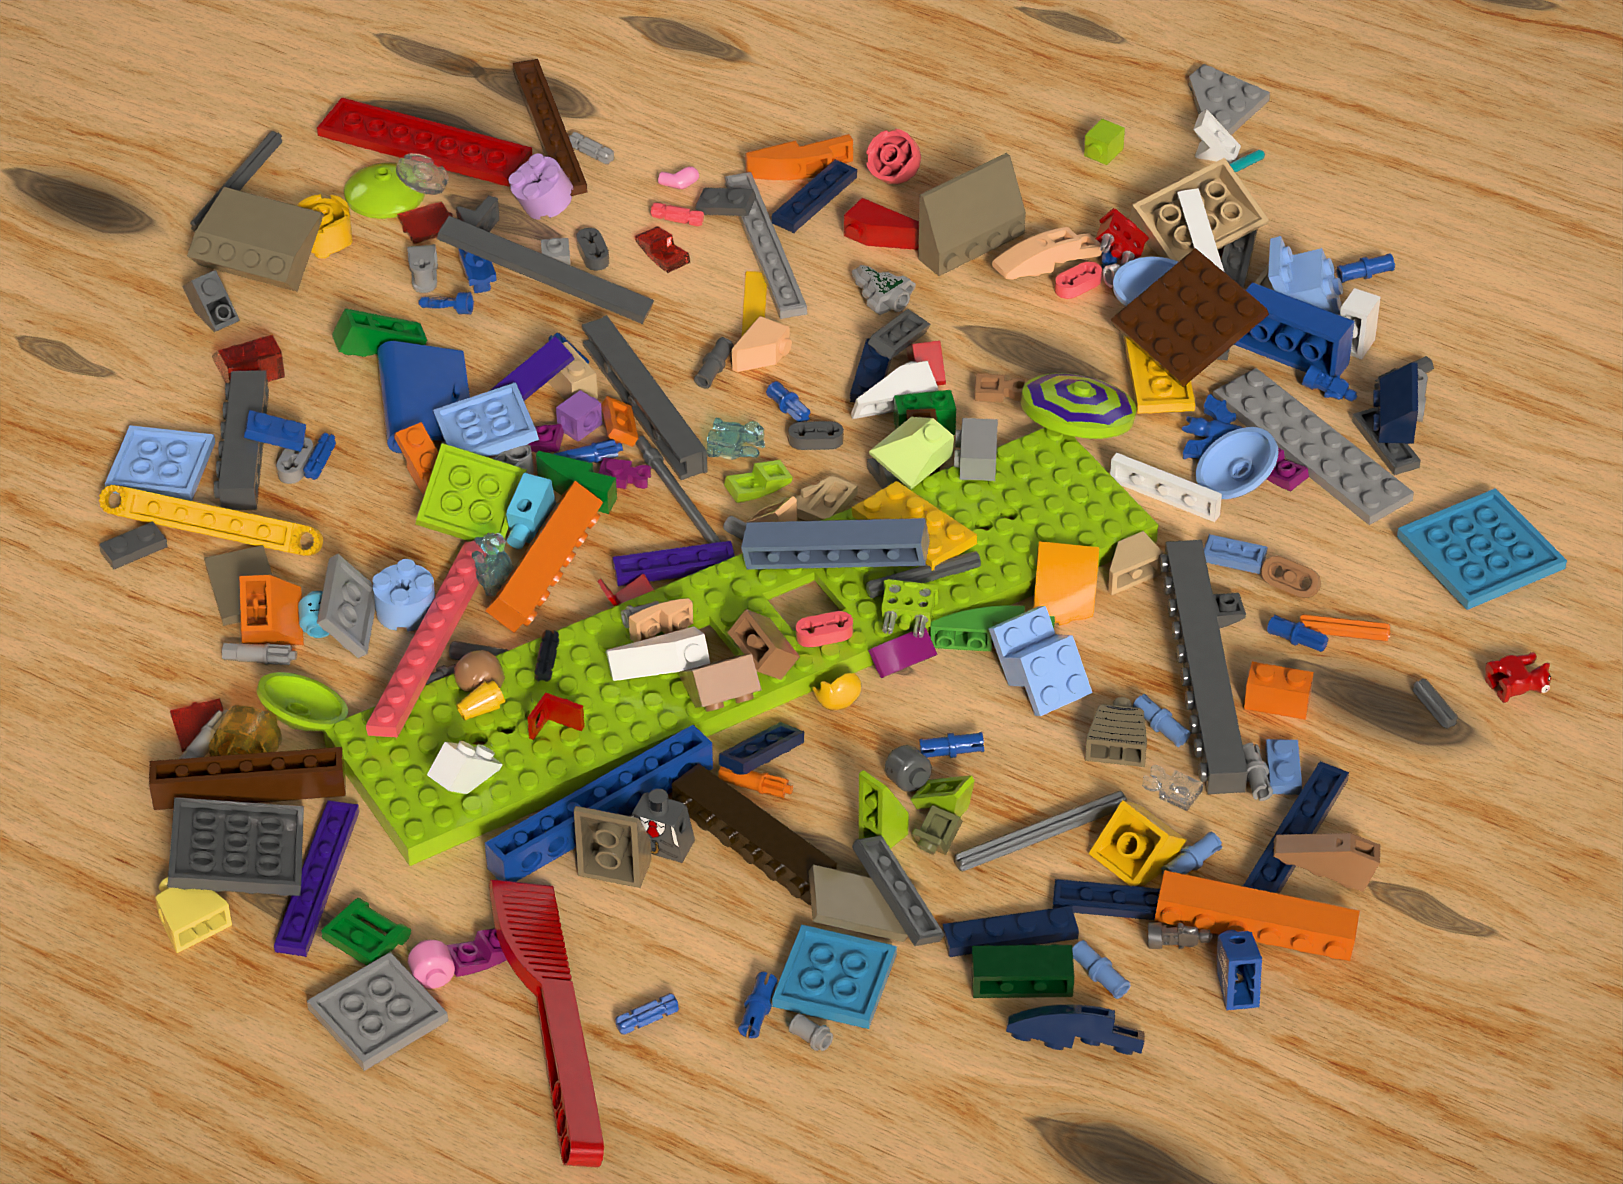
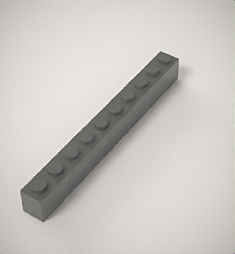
M1202 540L1166 542L1165 554H1160L1161 573L1166 572L1164 592L1165 595H1170L1171 598L1168 599L1169 617H1174L1175 622H1172V635L1174 640L1179 641V645L1176 647L1177 662L1183 663L1184 667L1181 668L1182 686H1187L1188 689L1185 692V705L1187 710H1192V715L1189 718L1191 734H1196L1197 739H1194V754L1196 758H1201V763L1198 765L1200 782H1205L1207 795L1243 793L1246 789L1248 771Z

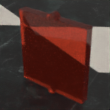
M442 201L397 214L398 220L403 226V232L408 234L413 244L436 238L448 216L453 217V214L448 212Z
M220 698L202 703L193 702L190 706L170 710V716L182 752H185L187 747L201 732V728L208 723L216 712L220 710L223 713L224 709ZM230 728L223 734L220 741L215 744L233 740Z

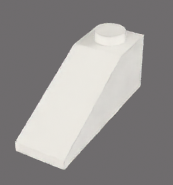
M912 361L901 365L856 399L851 412L852 419L894 412L895 395L938 391L939 389L928 361L918 363Z
M696 627L686 628L606 650L613 681L680 672L710 664L705 635Z

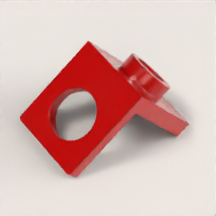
M644 574L615 595L602 579L597 581L613 606L654 591L653 586Z
M546 692L527 717L529 739L532 740L536 738L548 720L582 731L585 727L583 705ZM540 713V718L537 724L535 725L537 716Z

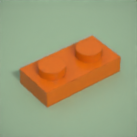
M606 396L601 407L607 436L611 440L614 439L616 443H624L633 447L639 438L632 406Z

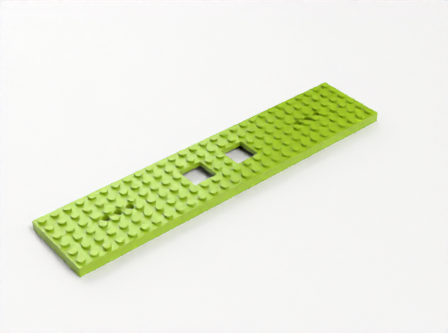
M1046 427L997 447L995 481L960 480V468L953 465L927 476L911 489V491L977 534V544L960 555L976 551L980 556V567L925 582L926 584L938 586V604L934 607L932 622L944 616L970 609L1012 605L1033 596L1039 541L1099 547L1098 567L1113 561L1118 541L1144 531L1154 543L1157 542V522L1074 436L1058 433ZM852 508L821 521L857 519L852 517ZM1004 517H1013V518H1015V519H1014V520H1011V519H1009V518H1004ZM985 527V528H989L990 530H987V531H986V530H984V529H978V528ZM742 553L557 630L559 633V644L556 648L557 654L554 668L552 669V677L548 682L543 680L537 681L534 672L535 666L538 663L537 657L542 637L495 656L499 660L505 675L504 682L500 688L505 703L501 704L498 710L464 721L457 710L456 704L461 702L471 692H465L457 686L453 673L425 685L398 738L368 736L366 724L376 707L374 706L340 720L331 729L324 730L325 746L327 748L342 747L346 776L408 865L412 866L556 803L691 725H694L706 737H709L813 691L812 687L814 686L817 689L821 688L822 681L831 684L846 673H856L874 665L868 650L913 632L914 626L910 625L908 630H902L899 628V624L895 623L893 633L888 634L889 631L887 630V634L882 631L884 624L882 622L884 595L870 598L866 590V583L921 566L746 569ZM815 581L840 611L847 612L852 616V637L842 642L817 647L801 646L796 641V630L793 631L768 600ZM689 598L693 604V624L688 628L696 627L699 630L710 625L735 656L744 655V653L727 632L747 609L770 618L800 657L782 680L757 671L762 690L753 693L754 699L736 703L734 698L723 701V708L706 712L705 707L695 708L680 679L679 672L613 681L606 650L634 643L630 639L629 628H625L621 618V611L625 610L626 606L637 607L652 603L653 601H658L660 604L667 601ZM926 627L928 634L931 637V627ZM661 631L657 633L654 637L664 635V633ZM546 692L583 705L585 727L582 731L548 720L536 738L532 740L529 739L527 717ZM505 729H510L514 732L506 734L501 731ZM459 741H464L473 747H477L476 744L472 743L483 741L485 742L483 746L491 749L495 753L493 757L503 765L499 771L468 794L448 791L427 775L444 742L458 744Z

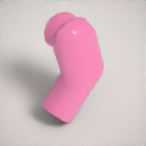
M686 167L675 174L662 171L659 175L658 183L668 187L685 189L698 180L699 172L694 167Z

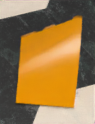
M1039 541L1033 609L1038 606H1046L1049 616H1055V623H1058L1059 626L1068 624L1073 620L1093 617L1099 547Z

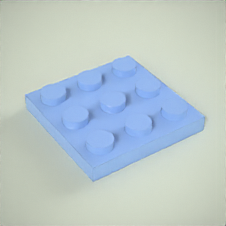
M516 382L433 410L447 445L485 457L495 456L504 451L525 446L539 440L536 428Z
M130 425L107 477L105 487L119 485L192 501L215 445L214 434Z

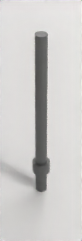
M644 436L638 437L639 439L635 444L642 452L643 460L651 469L656 471L707 543L721 542L663 463L664 458L658 449L652 448Z

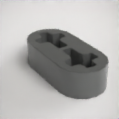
M595 228L581 229L577 233V248L585 266L594 271L605 269L609 265V250L601 233Z
M833 421L796 422L789 427L788 431L789 444L797 450L836 449L844 441L843 426Z

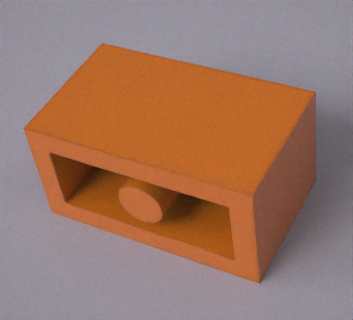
M1252 661L1246 685L1244 709L1306 720L1314 672Z

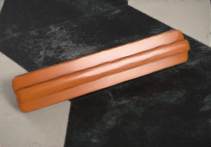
M1302 614L1299 621L1304 623L1306 628L1325 635L1388 641L1390 637V624L1307 614Z

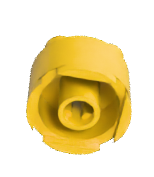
M321 194L313 195L303 199L297 205L324 214L311 251L317 258H327L331 253L338 252L350 246L353 242L349 205L344 199L336 195H330L331 199L322 198Z

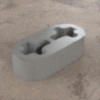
M304 437L301 452L287 448L283 450L276 464L278 478L281 482L293 484L299 482L304 477L305 472L303 468L309 461L308 459L314 449L311 439Z

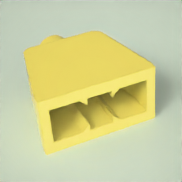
M168 877L161 881L159 885L161 893L155 897L158 915L176 953L232 926L229 905L215 891L167 887Z

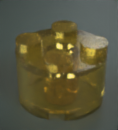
M231 706L210 740V756L277 752L282 741V734L277 724L278 719L276 715L271 711H262L254 707Z

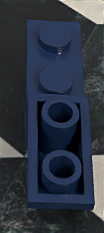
M1042 1006L1010 1015L1006 1024V1032L1011 1033L1013 1038L1021 1041H1031V1038L1044 1042L1045 1046L1055 1050H1063L1064 1047L1072 1049L1075 1036L1080 1037V1041L1088 1045L1100 1046V1043L1114 1046L1113 1049L1126 1055H1132L1133 1052L1142 1053L1145 1042L1144 1031L1114 1024L1115 1010L1097 1006Z

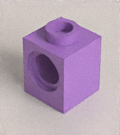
M580 390L556 407L557 424L562 425L566 435L576 441H580L602 425L601 402Z

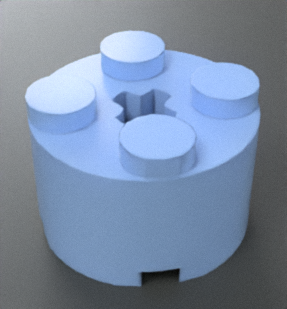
M402 559L397 564L389 566L374 575L373 593L378 621L390 630L397 631V627H407V631L418 630L435 598L434 579L431 573L424 567L416 565L411 559Z

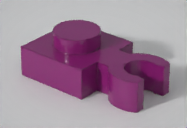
M603 458L599 474L616 477V487L620 489H626L628 484L645 489L648 488V478H651V467L647 465L632 467V461Z

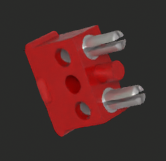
M1113 208L1099 220L1101 224L1095 239L1101 243L1100 251L1103 253L1110 251L1113 257L1121 260L1120 266L1142 255L1145 243L1149 240V237L1130 219H1127L1116 208Z

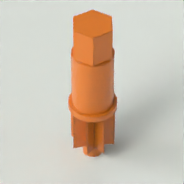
M722 766L718 772V777L724 782L758 791L760 794L765 793L784 798L785 793L791 795L793 792V785L788 784V779L770 775L767 772L761 773L752 770L748 774L739 775Z

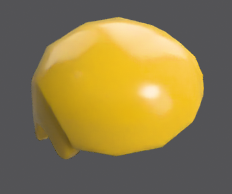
M846 673L831 684L822 681L821 688L817 689L814 686L812 690L822 707L830 711L842 710L857 700L861 692L862 683L855 673Z

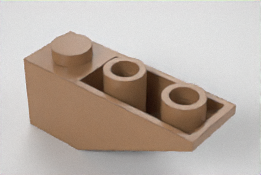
M1352 833L1276 835L1273 857L1278 858L1287 865H1295L1308 870L1315 876L1326 877L1336 881L1346 888H1354L1364 892L1380 864V844Z

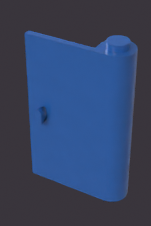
M398 341L383 343L377 350L389 449L396 453H402L394 438L395 433L421 422L431 440L444 441L433 410L470 398L464 351Z

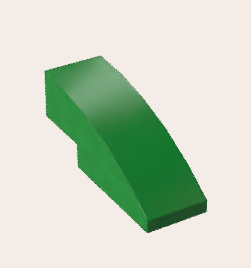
M542 451L536 453L537 476L550 479L553 490L562 495L574 481H577L603 501L598 510L599 512L610 513L617 500L616 477L593 472V463Z

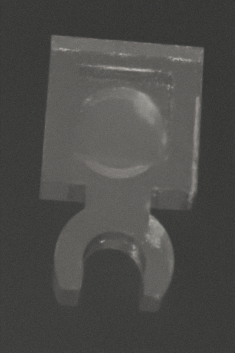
M1152 765L1150 776L1153 778L1144 775L1142 783L1146 790L1160 791L1159 799L1185 811H1188L1203 790V782L1176 770L1170 776L1158 765Z

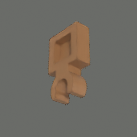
M976 374L975 401L1003 402L1004 397L1020 401L1025 379L1013 378L1005 380V375Z

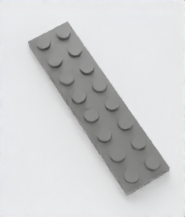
M1257 368L1213 391L1215 399L1227 401L1226 408L1231 413H1236V419L1246 427H1258L1268 431L1275 439L1278 448L1284 450V456L1287 460L1308 467L1309 477L1368 525L1413 501L1414 492Z

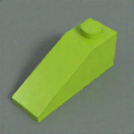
M863 770L859 773V839L882 835L891 849L908 835L909 813L886 785Z

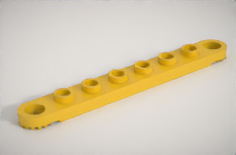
M119 485L107 486L99 495L100 507L104 512L149 523L153 521L158 525L256 546L263 545L265 548L303 556L317 554L323 545V537L320 531L315 527ZM116 491L122 497V501L118 505L119 507L112 508L109 504V497ZM307 532L314 538L313 546L308 550L304 549L300 543L302 535Z

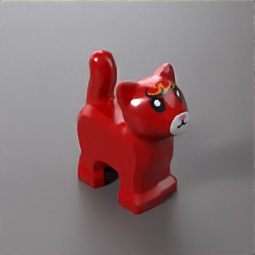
M1534 652L1518 656L1506 655L1498 661L1486 663L1485 681L1491 689L1497 687L1498 683L1500 684L1502 690L1497 691V696L1502 703L1508 702L1510 697L1522 695L1529 690L1545 693L1549 690L1552 679L1549 673L1550 663H1544L1529 672L1525 666L1531 665L1536 661L1537 656Z

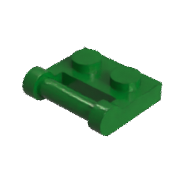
M361 898L355 899L321 930L322 939L366 966L390 953L397 945L405 944L411 935L409 927L402 923L396 924L369 907V903ZM360 919L366 920L367 922L371 923L372 925L387 933V935H383L379 931L362 922Z

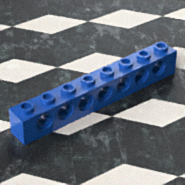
M694 725L689 726L485 842L487 869L498 880L519 881L576 848L575 806L631 816L643 794L650 793L654 789H663L667 794H670L672 792V783L698 763L709 771L713 769L712 742Z

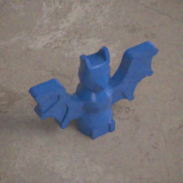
M1212 394L1208 395L1204 403V413L1214 419L1210 422L1201 417L1187 416L1186 420L1189 422V425L1183 426L1182 431L1206 437V439L1187 441L1183 450V459L1197 458L1200 460L1207 448L1217 439L1233 430L1243 428L1242 426L1231 424V422L1236 420V413H1231L1227 410L1226 400L1220 401L1215 399Z

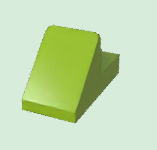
M972 775L931 779L915 793L911 801L916 809L931 808L933 805L961 817L969 807L975 780Z

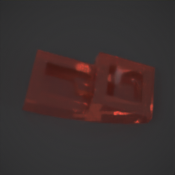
M659 226L635 236L636 242L645 254L667 273L691 263L689 253L676 246L672 234Z

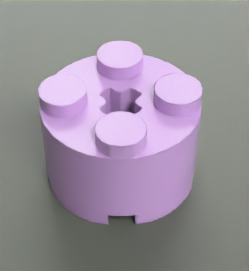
M540 153L534 154L529 158V161L520 166L509 177L512 193L525 212L533 219H541L540 216L546 215L549 218L554 217L564 211L571 202L572 196L570 194L571 189L573 190V185L558 162L551 157L543 156Z

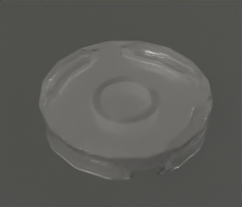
M406 154L404 158L399 159L396 165L398 178L406 186L420 193L429 195L440 194L446 189L449 182V175L445 168L441 165L438 168L433 164L434 160L421 154Z

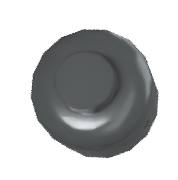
M911 745L895 748L889 753L885 762L887 777L903 791H917L926 784L931 776L932 766L930 760Z

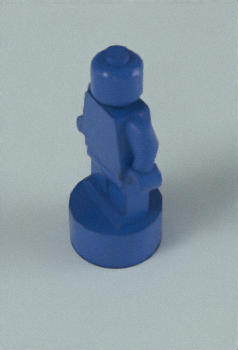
M459 292L456 298L421 297L419 305L421 308L454 307L458 314L471 315L474 300L471 292Z
M1311 365L1307 370L1302 382L1303 386L1312 390L1314 388L1325 392V398L1332 397L1340 400L1345 396V399L1351 402L1357 399V392L1348 389L1349 383L1345 379L1340 378V375L1336 374V377L1333 378L1323 373L1322 369Z

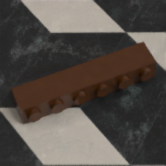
M342 747L150 761L149 787L153 809H174L175 798L260 803L346 796V771Z

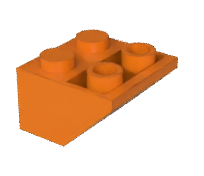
M272 575L239 576L242 643L304 645L303 629L299 626L298 603L302 599L301 587Z

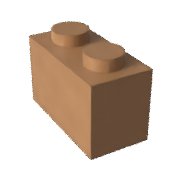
M746 609L727 632L744 655L752 654L756 670L771 677L782 680L800 657L770 618Z

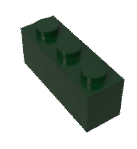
M1072 945L972 946L973 998L1073 997L1075 975Z

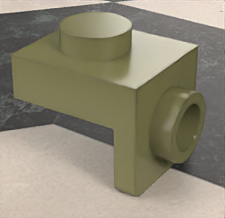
M932 805L920 830L914 828L912 832L913 837L918 843L917 847L929 854L934 855L937 851L946 855L963 820L959 816Z

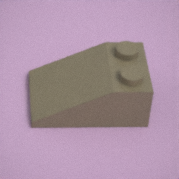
M575 806L574 823L578 876L641 888L651 863V840L640 819Z

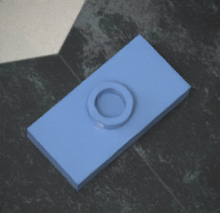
M1209 534L1204 547L1206 563L1260 574L1268 547Z

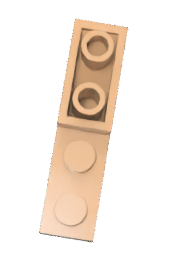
M1069 227L1058 228L1040 233L1016 244L994 259L992 266L1005 279L1013 280L1030 275L1040 276L1044 273L1053 272L1055 262L1065 263L1069 260H1087L1090 257L1102 256V251H1100L1101 244L1090 233L1076 235Z

